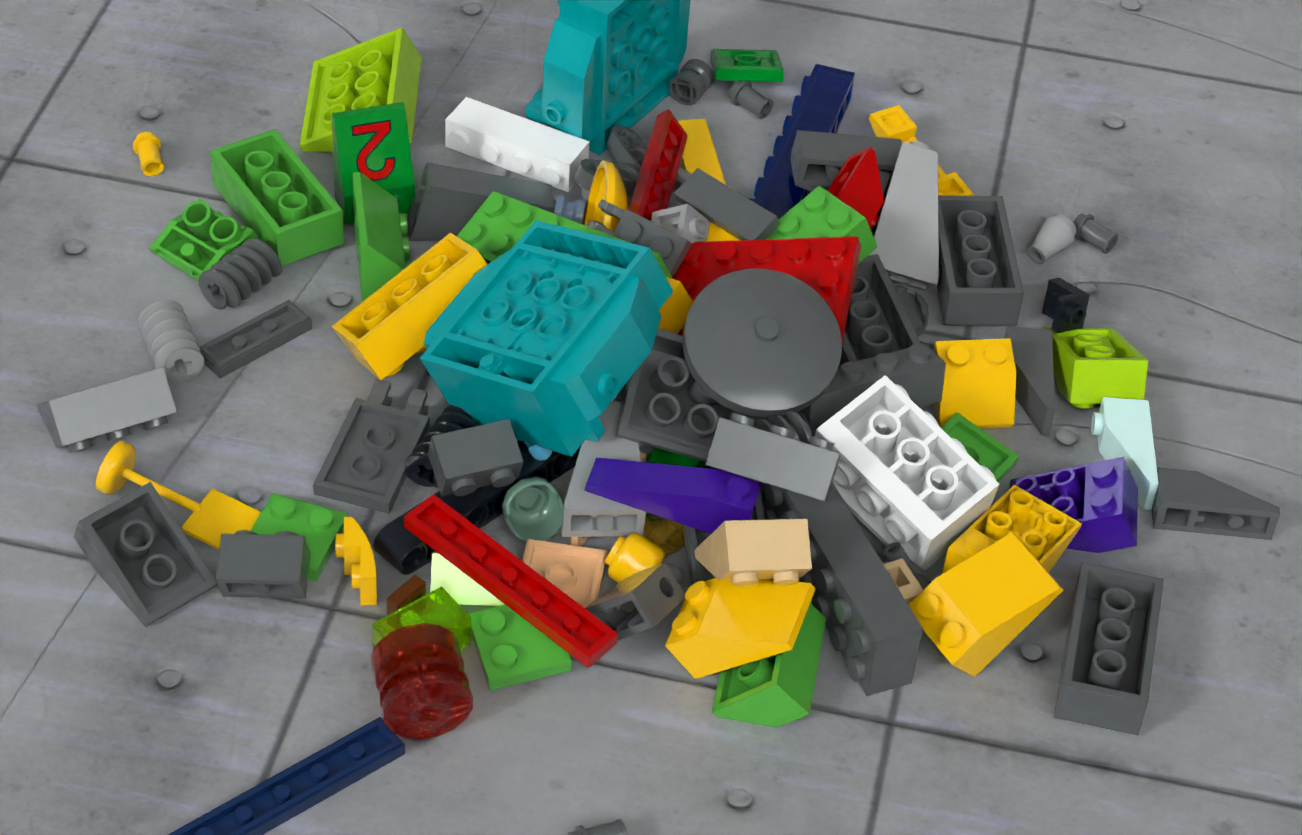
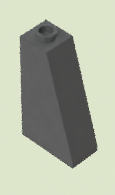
M427 162L407 214L409 240H441L449 233L457 236L493 191L554 213L556 200L553 199L550 184Z

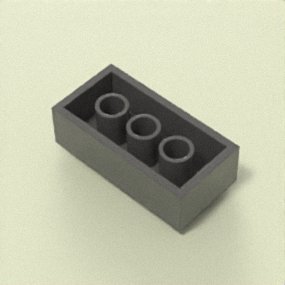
M938 195L939 279L937 290L944 325L1017 326L1024 291L1003 196Z
M878 254L867 256L857 266L839 366L846 362H855L875 357L880 353H890L909 348L912 345H921Z
M1086 562L1081 563L1073 595L1054 718L1139 735L1149 699L1163 578Z

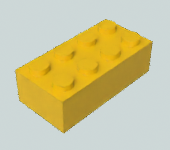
M449 233L332 325V328L355 359L377 378L383 380L385 377L393 376L402 369L404 362L411 356L427 349L424 344L427 330L475 273L488 264L476 248L454 234Z

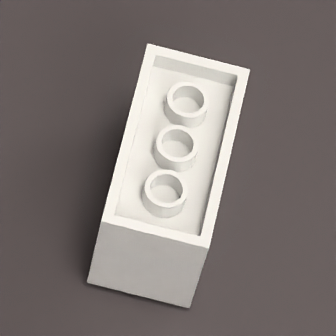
M886 375L818 427L814 437L835 443L833 451L841 454L833 484L849 510L885 546L893 542H899L909 559L924 571L946 554L948 547L990 508L999 487V483L987 467L979 465L967 453L959 440L951 438L945 433L929 412L922 411L910 399L907 391L902 386L894 384Z

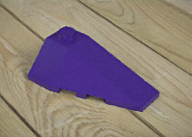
M596 457L584 491L712 534L724 521L750 520L761 483L721 469Z

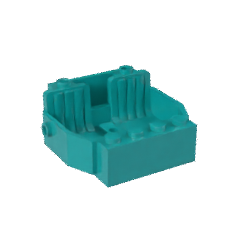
M558 0L560 14L554 22L543 62V90L539 89L534 94L532 100L526 105V117L534 122L589 141V151L599 156L608 149L606 141L614 126H624L631 129L671 94L669 83L678 73L679 64L682 62L687 49L690 0Z
M535 220L513 248L476 272L426 332L424 344L427 350L419 359L449 405L462 408L479 426L510 419L517 440L539 445L542 448L572 457L586 439L598 442L605 433V429L598 416L604 412L652 351L661 320L659 310L672 295L673 290L649 247Z

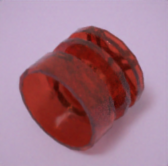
M434 624L408 625L390 632L377 643L371 653V667L376 687L379 690V702L382 707L383 720L391 732L404 738L413 739L437 737L454 730L467 719L473 709V695L469 687L468 676L464 671V660L460 644L452 631L441 625Z

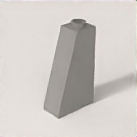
M920 141L902 142L873 235L878 247L868 256L879 255L891 281L933 293L939 279L938 152L930 150L931 147L928 144Z
M612 401L604 412L598 416L605 429V433L599 441L593 442L586 439L581 445L564 501L562 537L628 536L635 532L643 536L645 511L584 491L596 457L641 462L639 443L616 436L621 401Z

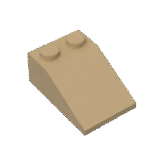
M807 519L724 521L694 550L695 558L718 580H732L733 586L755 585L758 583V579H773L775 585L795 584L799 582V578L812 569Z

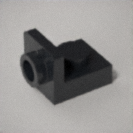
M1061 278L1049 279L1042 313L1053 319L1052 330L1057 333L1082 329L1090 295Z

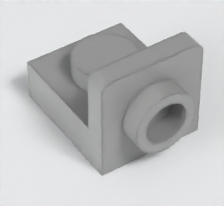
M688 203L652 212L651 222L687 239L691 243L706 242L709 232V221Z

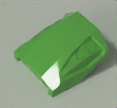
M198 199V201L189 203L185 207L183 214L172 219L149 248L167 263L199 281L201 273L210 269L213 264L221 261L224 256L231 254L234 249L242 246L245 241L258 238L253 229L246 228L244 225L240 226L234 218L223 216L220 211H214L206 202Z

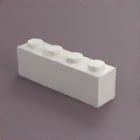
M465 97L445 119V147L539 182L550 184L566 192H569L576 184L574 177L581 161L589 159V141Z

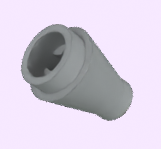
M1062 214L1048 217L1033 244L1027 250L1030 259L1037 264H1044L1047 259L1071 245L1076 235L1074 223Z

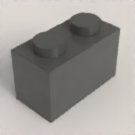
M510 419L434 435L431 437L428 456L441 496L450 494L465 496L474 492L477 488L489 485L497 488L507 486L519 478L524 462Z
M247 530L237 531L234 534H221L216 581L223 597L306 599L311 553L305 536H299L289 531L278 532L276 535H258Z

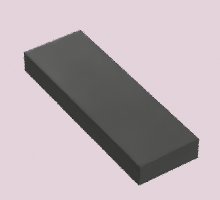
M699 168L673 193L679 203L682 205L688 203L707 218L708 221L739 240H765L780 224L776 215Z
M287 300L200 346V352L204 357V364L221 379L311 330L312 319L290 300Z

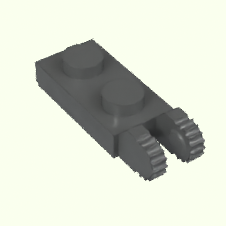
M601 199L597 207L605 214L620 219L615 231L609 230L598 221L590 220L587 226L633 244L649 247L652 251L660 253L671 276H675L692 243L628 209L624 211Z

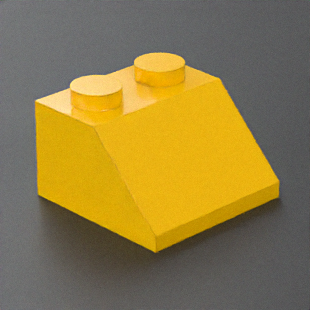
M1011 338L936 341L933 351L946 362L942 401L934 403L938 426L941 428L958 412L980 429L1013 427L1015 418L1016 367Z

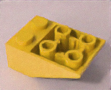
M1013 485L948 547L942 574L1011 532L1017 535L1043 567L1050 572L1081 528L1082 523L1020 487Z

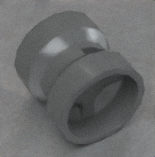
M688 60L669 83L671 95L683 105L691 106L696 104L703 95V92L714 82L713 71L702 60Z

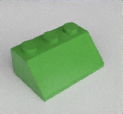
M354 172V232L362 301H364L409 266L412 261H405V259H410L409 237H402V235H407L406 213H399L397 198L362 173Z
M810 603L792 650L721 671L712 713L718 718L775 728L810 714L826 617Z

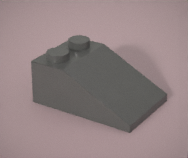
M151 482L78 522L74 539L95 571L145 627L217 586L216 580Z

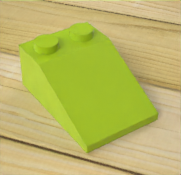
M1042 327V329L1052 330V327ZM1082 328L1061 333L1052 330L1054 376L1059 392L1072 406L1092 408L1094 404H1101L1103 397L1144 400L1149 360L1114 328Z

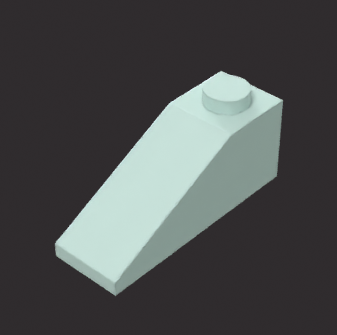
M1103 397L1099 412H1093L1091 434L1097 435L1098 449L1105 460L1119 457L1125 458L1138 487V504L1143 510L1151 511L1159 482L1149 400Z

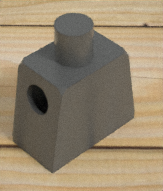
M657 564L626 577L585 609L617 632V641L655 627L685 599L684 592L679 585L682 582V574L673 564ZM632 600L635 605L632 612L624 611L622 608Z

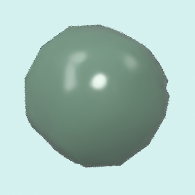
M532 477L520 480L507 490L502 505L503 515L511 532L518 539L526 542L527 539L548 541L557 535L562 528L564 503L559 491L552 482H548L544 478Z

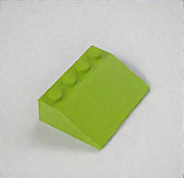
M403 27L313 61L299 145L303 152H333L332 113L403 102L405 105L409 142L412 143L422 56Z

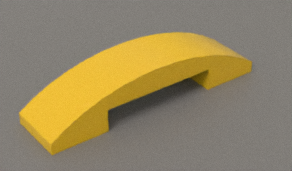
M900 105L870 114L869 120L876 137L901 139L902 142L906 143L918 141L915 137L917 126ZM938 165V195L974 196V193L956 172L946 174Z

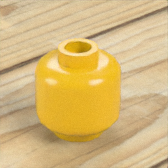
M635 532L629 534L627 538L620 535L604 563L609 565V577L619 583L634 573L662 563L665 552L662 547Z

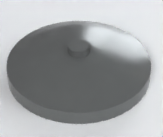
M768 269L739 270L723 275L711 282L695 298L683 329L684 357L698 385L721 405L738 413L754 417L770 418V416L778 414L784 416L786 412H798L813 404L830 386L837 372L842 354V339L839 325L826 301L801 280L788 274Z

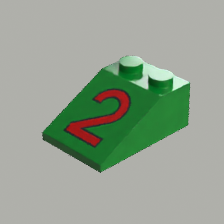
M399 102L332 113L335 199L343 210L344 223H354V172L362 173L396 197L399 213L408 214L415 195V183L404 103Z

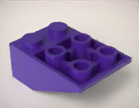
M1124 457L1010 480V488L1016 485L1082 523L1081 528L1066 549L1102 553L1137 546L1138 487Z

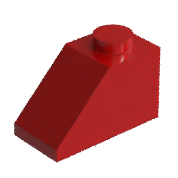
M868 147L848 157L829 187L828 192L866 217L870 229L878 221L877 213L884 203L876 153L871 147Z

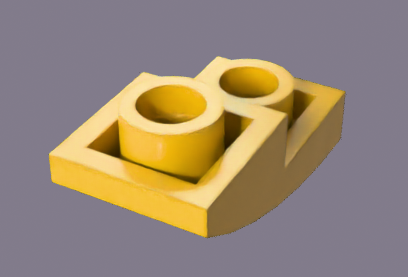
M344 517V533H336V558H344V575H352V589H360V606L377 605L376 565L371 545L353 517Z

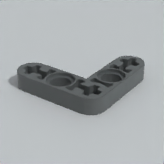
M614 126L606 141V146L617 161L612 163L620 173L627 195L633 196L647 145L632 129L624 126ZM582 160L574 177L575 182L582 188L590 191L595 172L602 160Z

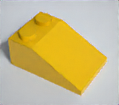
M1011 532L935 578L909 604V607L925 633L951 665L976 677L1063 591V588L1017 535Z
M717 578L698 581L686 591L685 600L678 616L672 623V630L665 647L694 679L793 649L816 588L811 583L804 582L790 585H775L774 580L758 579V583L751 586H733L732 580H718Z

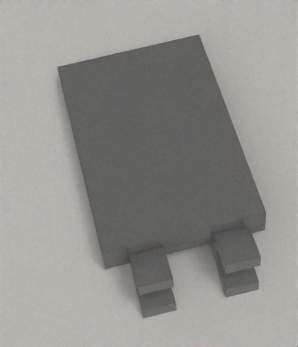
M376 379L367 401L355 398L313 484L314 495L390 514L407 477L404 463L407 457L412 454L414 448L420 443L423 436L427 434L430 427V417L427 416L428 406H424L428 397V391L412 388L404 410L390 407L392 397L387 395L391 389V382Z

